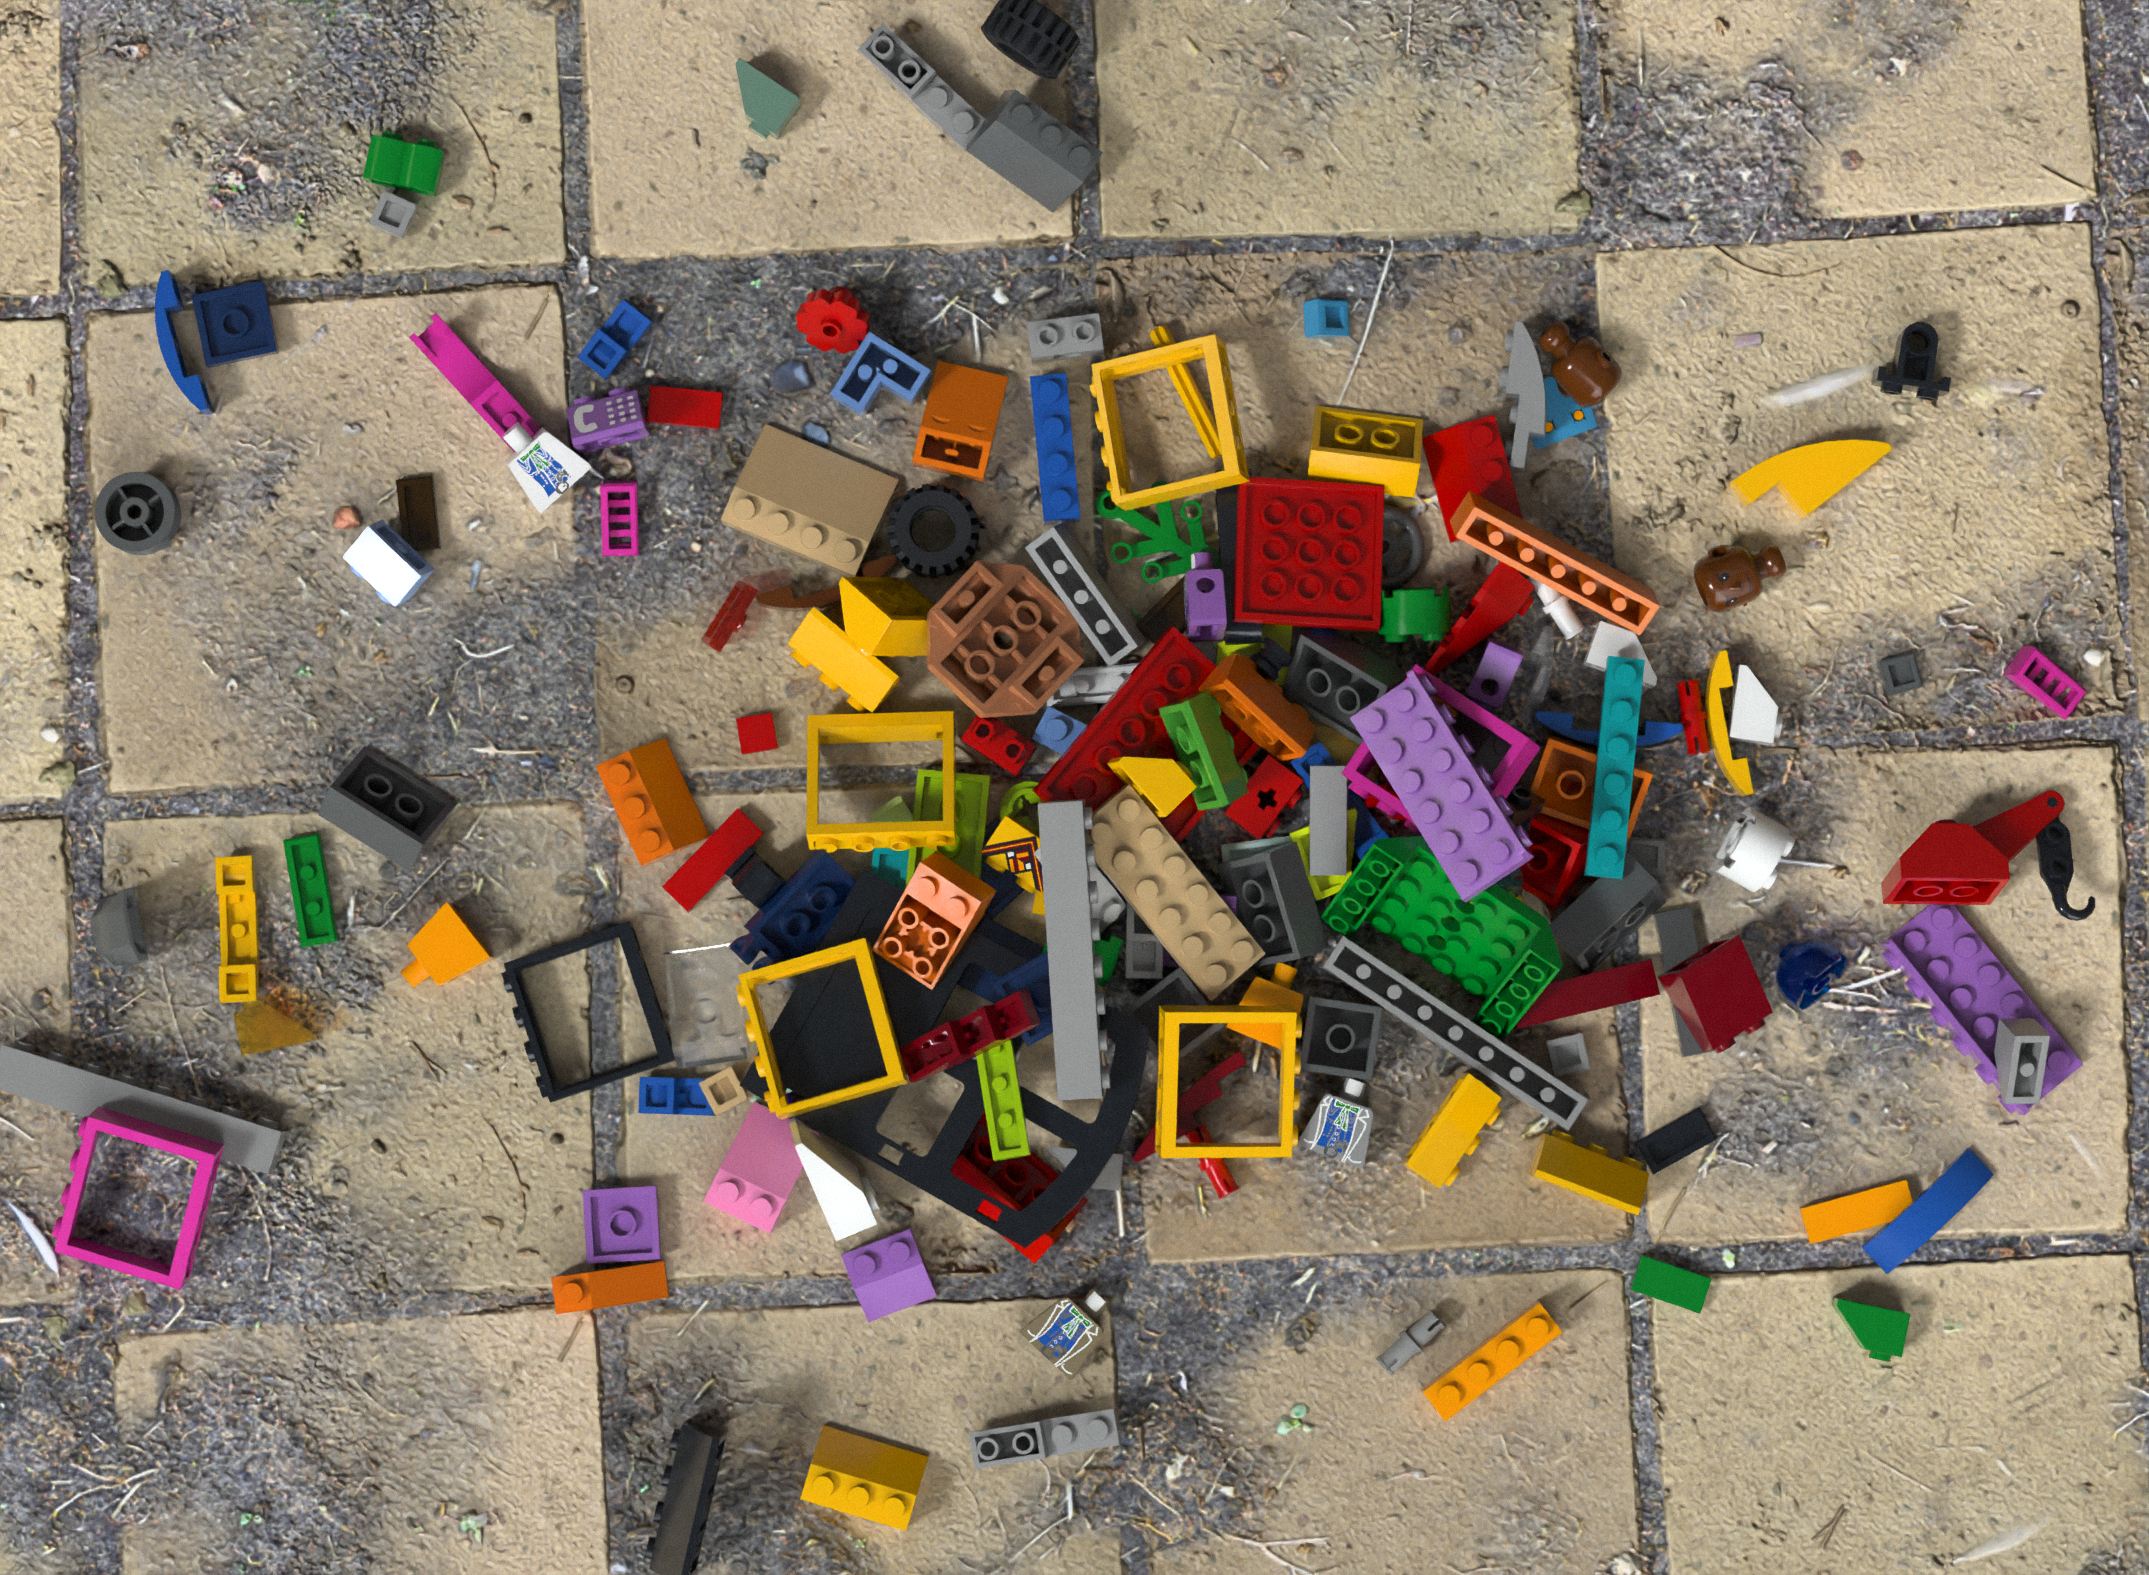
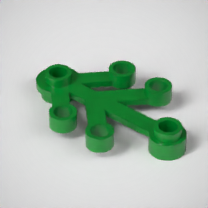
M1157 481L1152 484L1151 488L1166 485L1168 483L1165 481ZM1107 489L1098 495L1096 509L1100 516L1105 519H1115L1118 517L1152 539L1133 544L1125 542L1114 544L1110 554L1111 559L1116 564L1124 565L1131 559L1171 551L1182 558L1181 560L1162 565L1154 561L1147 562L1141 570L1142 579L1146 583L1156 584L1163 578L1185 574L1186 571L1192 570L1191 555L1194 553H1212L1213 569L1220 568L1218 552L1212 546L1205 543L1200 521L1202 507L1198 502L1194 500L1186 501L1180 510L1181 518L1188 524L1190 546L1177 536L1170 500L1156 504L1160 522L1159 526L1133 509L1125 511L1119 506L1113 510L1106 509L1103 502L1107 497H1111V492ZM1193 505L1198 509V515L1195 518L1186 517L1184 510L1187 506ZM1118 547H1124L1128 550L1129 555L1126 559L1119 560L1115 557L1114 552ZM1154 566L1159 570V576L1156 579L1152 580L1146 577L1145 571L1148 567Z

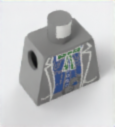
M1346 1077L1339 1097L1324 1092L1298 1137V1145L1363 1169L1374 1110L1359 1105L1367 1084Z

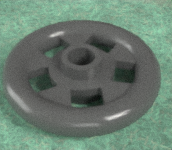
M1384 505L1383 541L1388 544L1389 549L1386 553L1382 554V566L1387 565L1388 572L1387 576L1382 577L1381 589L1388 591L1403 586L1416 575L1424 559L1425 542L1422 531L1412 516L1398 507ZM1393 521L1405 530L1404 535L1400 539H1397L1392 532L1387 530ZM1400 548L1410 551L1405 565L1395 562Z

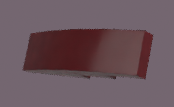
M1652 959L1549 983L1513 1029L1660 995Z
M1019 990L994 1005L982 1006L959 1020L948 1021L899 1048V1052L910 1083H916L997 1047L1041 1023L1029 990Z
M1237 1051L1209 1070L1177 1098L1176 1140L1199 1127L1192 1115L1193 1112L1223 1095L1216 1082L1247 1064L1240 1051ZM1156 1123L1132 1156L1136 1164L1156 1152Z

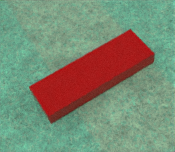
M737 808L674 873L662 888L687 912H690L724 877V872L749 846L752 847L765 833Z

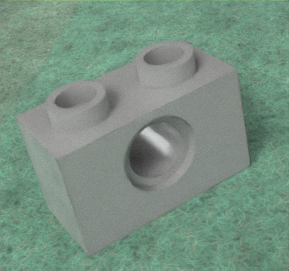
M1099 313L1027 322L1032 364L1104 355Z

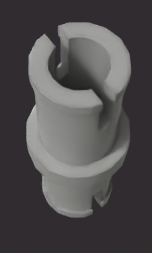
M1431 1309L1407 1332L1403 1329L1398 1334L1400 1338L1376 1358L1379 1364L1391 1376L1414 1354L1419 1356L1423 1352L1422 1347L1446 1327Z

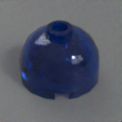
M1812 938L1803 940L1798 944L1793 941L1785 946L1779 954L1781 962L1777 967L1776 983L1780 993L1796 1010L1799 1007L1804 1010L1815 1004L1831 989L1827 984L1833 975L1840 979L1848 966L1849 959L1838 948L1825 940Z

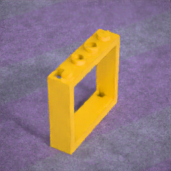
M1212 334L1091 364L1093 377H1091L1092 385L1089 386L1093 397L1097 398L1099 411L1095 412V421L1099 432H1103L1105 446H1101V456L1105 467H1109L1111 481H1107V490L1111 492L1112 502H1115V505L1128 511L1250 481L1226 343L1219 336ZM1205 358L1225 471L1133 492L1114 380Z
M954 711L808 715L806 835L809 850L826 849L827 853H831L837 849H853L858 852H868L874 848H890L895 851H905L911 847H927L937 850V846H956V725ZM943 741V821L819 824L820 744Z
M866 938L738 975L741 985L736 986L737 998L740 1006H746L750 1020L745 1021L747 1035L750 1042L756 1041L760 1055L754 1056L756 1068L760 1078L766 1077L769 1091L764 1092V1097L770 1113L775 1112L776 1117L783 1120L909 1083L872 948ZM856 958L888 1075L789 1104L757 986Z
M1159 1005L1155 1151L1160 1158L1292 1157V1146L1298 1145V1127L1293 1125V1110H1298L1300 1103L1299 1090L1294 1088L1295 1074H1300L1301 1069L1300 1053L1295 1052L1296 1038H1301L1302 1020L1290 1005ZM1180 1023H1282L1278 1143H1176Z

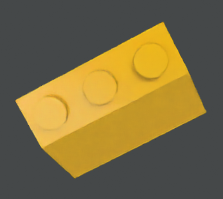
M1315 405L1306 480L1384 486V494L1394 497L1415 498L1421 462L1423 419Z
M842 576L839 581L845 634L856 643L855 648L860 653L868 657L927 656V613L935 605L905 578Z
M815 607L809 611L788 642V645L793 649L790 656L806 669L810 664L822 673L818 679L835 692L838 687L850 696L846 702L860 714H864L867 710L870 713H876L901 683L899 676L875 656L868 657L860 653L855 648L856 643Z
M1462 1073L1401 1163L1436 1188L1440 1189L1443 1183L1450 1186L1461 1170L1456 1164L1464 1153L1470 1156L1480 1143L1482 1138L1477 1134L1485 1123L1491 1126L1500 1114L1502 1107L1498 1103L1502 1098L1471 1074Z
M1555 1129L1552 1136L1543 1133L1528 1175L1625 1212L1639 1215L1650 1174L1641 1170L1642 1162L1626 1156H1622L1620 1162L1607 1157L1608 1149L1589 1142L1586 1149L1572 1143L1575 1137Z
M823 1425L800 1499L906 1531L929 1456Z

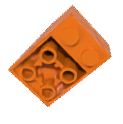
M938 361L912 460L913 467L984 483L1009 377Z
M935 851L919 863L872 951L933 990L981 920L997 890L938 851Z

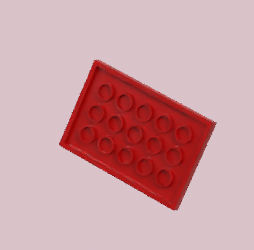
M1174 626L1169 627L1032 791L1043 801L1085 799V807H1092V812H1094L1125 785L1108 766L1107 763L1111 759L1118 757H1141L1179 761L1158 708L1200 692L1198 688L1217 666ZM1221 711L1219 718L1224 730H1228L1233 738L1235 747L1232 751L1236 761L1244 766L1260 746ZM1190 793L1166 817L1157 819L1179 845L1208 809L1198 811L1193 795Z

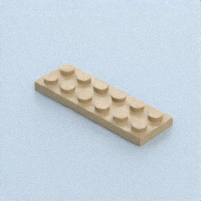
M1125 784L1093 812V829H1087L1088 844L1095 845L1096 863L1207 1001H1212L1266 954L1130 784Z

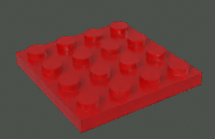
M1250 476L1249 482L1238 484L1233 622L1378 632L1381 615L1384 486Z

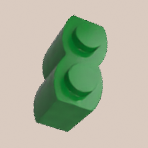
M382 131L381 136L372 135L363 179L366 182L436 197L446 154L443 150L438 149L439 144L437 142L417 139V144L407 143L403 141V136L400 134Z

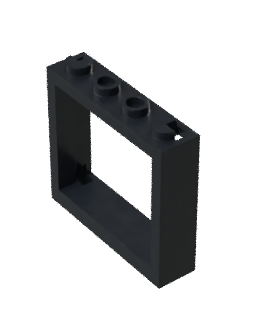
M628 921L504 963L506 971L501 973L504 981L503 984L508 994L514 993L518 1006L512 1008L518 1027H525L529 1041L524 1042V1047L530 1063H537L540 1076L535 1077L542 1098L548 1096L550 1103L678 1060L632 922ZM619 938L658 1055L560 1088L522 971Z

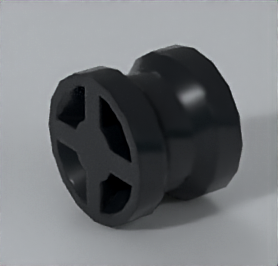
M1265 637L1260 643V650L1257 653H1251L1248 658L1257 666L1256 672L1265 680L1270 679L1275 682L1279 677L1278 672L1281 668L1288 667L1293 659L1277 642Z

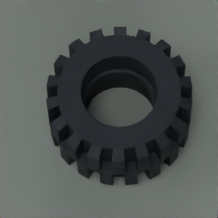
M999 0L981 26V30L987 40L1000 52L1032 73L1050 79L1058 77L1081 42L1075 30L1067 22L1036 0Z
M937 483V486L923 484L921 488H912L907 491V495L898 499L894 510H891L889 516V542L897 559L907 570L910 569L921 577L923 575L930 576V578H938V576L943 575L947 577L953 575L954 571L963 569L968 560L973 558L980 538L978 518L971 502L966 497H963L960 491L954 488H947L944 484ZM931 510L945 512L955 524L956 532L953 542L947 548L938 552H928L921 549L915 543L912 536V527L915 520L924 512Z

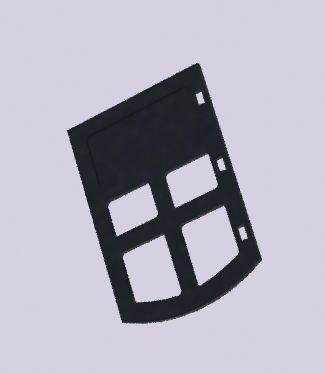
M863 869L816 952L862 938H866L873 949L904 891ZM973 930L936 987L931 990L872 951L899 1048L932 1031L970 964H977L991 973L1002 977L1029 962L1015 954V951L1004 945L1001 946ZM856 958L805 972L770 1031L785 1092L789 1088L807 1099L888 1075ZM1106 1005V1014L1099 1015L1100 1029H1107L1108 1038L1115 1042V1052L1110 1074L1111 1088H1106L1100 1110L1093 1123L1084 1122L1020 1086L1025 1118L1072 1144L1077 1149L1075 1157L1062 1173L1022 1211H1015L955 1177L952 1172L956 1161L985 1112L977 1060L971 1058L942 1071L962 1082L964 1091L930 1151L925 1156H918L877 1131V1125L899 1086L793 1117L1011 1241L1027 1248L1050 1231L1078 1204L1096 1182L1113 1156L1129 1124L1140 1092L1147 1060L1150 1029ZM1021 1035L1012 1039L1015 1057L1025 1042ZM754 1060L739 1086L765 1100L764 1092L769 1091L766 1077L760 1078ZM885 1144L903 1153L899 1165L879 1155ZM984 1200L1002 1209L998 1221L977 1210Z

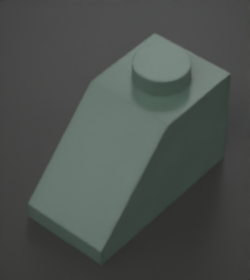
M739 58L735 64L747 120L751 122L748 127L764 139H767L770 135L778 140L802 105L800 98Z

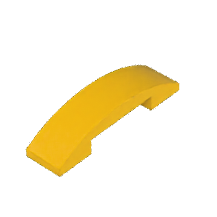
M1723 650L1715 654L1707 677L1705 711H1707L1708 719L1706 720V726L1713 753L1722 772L1739 795L1744 797L1754 793L1747 758L1732 760L1720 690L1731 688L1734 685L1728 652Z
M253 856L215 857L216 894L219 895L221 966H218L220 1003L257 1001L259 986V925Z

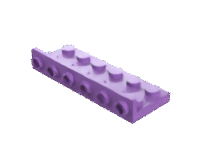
M1411 669L1406 672L1407 680L1350 717L1459 896L1464 902H1467L1534 858L1528 848L1533 842L1521 825L1515 827L1509 816L1514 813L1511 806L1502 794L1496 797L1490 787L1495 782L1483 764L1477 766L1471 757L1476 751L1464 734L1458 736L1452 725L1457 721L1446 704L1439 706L1433 695L1438 691L1427 674L1421 676Z
M1927 905L1880 943L1885 950L1881 955L1894 971L1900 968L1908 978L1905 985L1918 1000L1921 997L1926 1000L1931 1007L1928 1010L1931 1018L1939 1027L1947 1026L1955 1036L1951 1039V1042L1964 1057L1969 1054L1978 1064L1974 1068L1978 1076L1987 1085L1993 1083L2000 1093L1994 1055L1999 1019L2034 1018L2050 1035L2041 1098L2083 1065L1954 905ZM2001 1094L1997 1097L2004 1108L2011 1114L2016 1111L2018 1115H2025L2030 1111L2029 1108L2034 1105L2005 1104L2002 1101Z

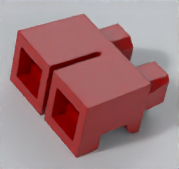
M976 715L960 739L962 743L985 758H989L991 762L1017 779L1038 749L1034 743L994 717L980 718Z

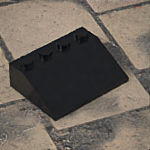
M686 1421L682 1424L681 1430L674 1429L670 1444V1450L676 1451L673 1466L666 1464L661 1486L668 1487L665 1501L658 1500L653 1522L659 1523L656 1538L649 1537L645 1558L651 1559L650 1570L660 1575H695L728 1431Z

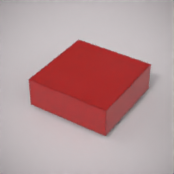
M773 713L736 718L742 755L778 749Z

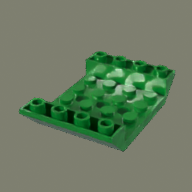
M1423 836L1376 839L1320 917L1334 930L1343 933L1348 938L1353 936L1365 920L1377 931L1384 933L1402 945L1408 952L1417 955L1433 966L1438 972L1445 974L1460 984L1466 991L1482 999L1484 1002L1472 1021L1501 1041L1505 1039L1563 966L1547 918L1496 884L1470 899L1472 903L1464 902ZM1449 916L1455 918L1458 922L1454 921Z

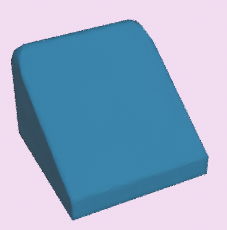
M1317 298L1304 303V331L1306 338L1350 336L1348 300Z

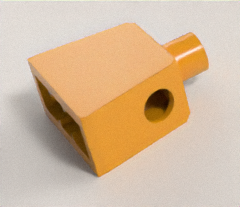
M446 902L408 943L407 947L416 959L400 972L413 988L429 976L438 986H444L487 963L494 957L454 905Z
M1277 963L1270 981L1255 976L1238 1005H1290L1297 1012V1016H1300L1304 995L1290 990L1298 969L1284 963ZM1226 1023L1225 1028L1281 1050L1282 1023Z

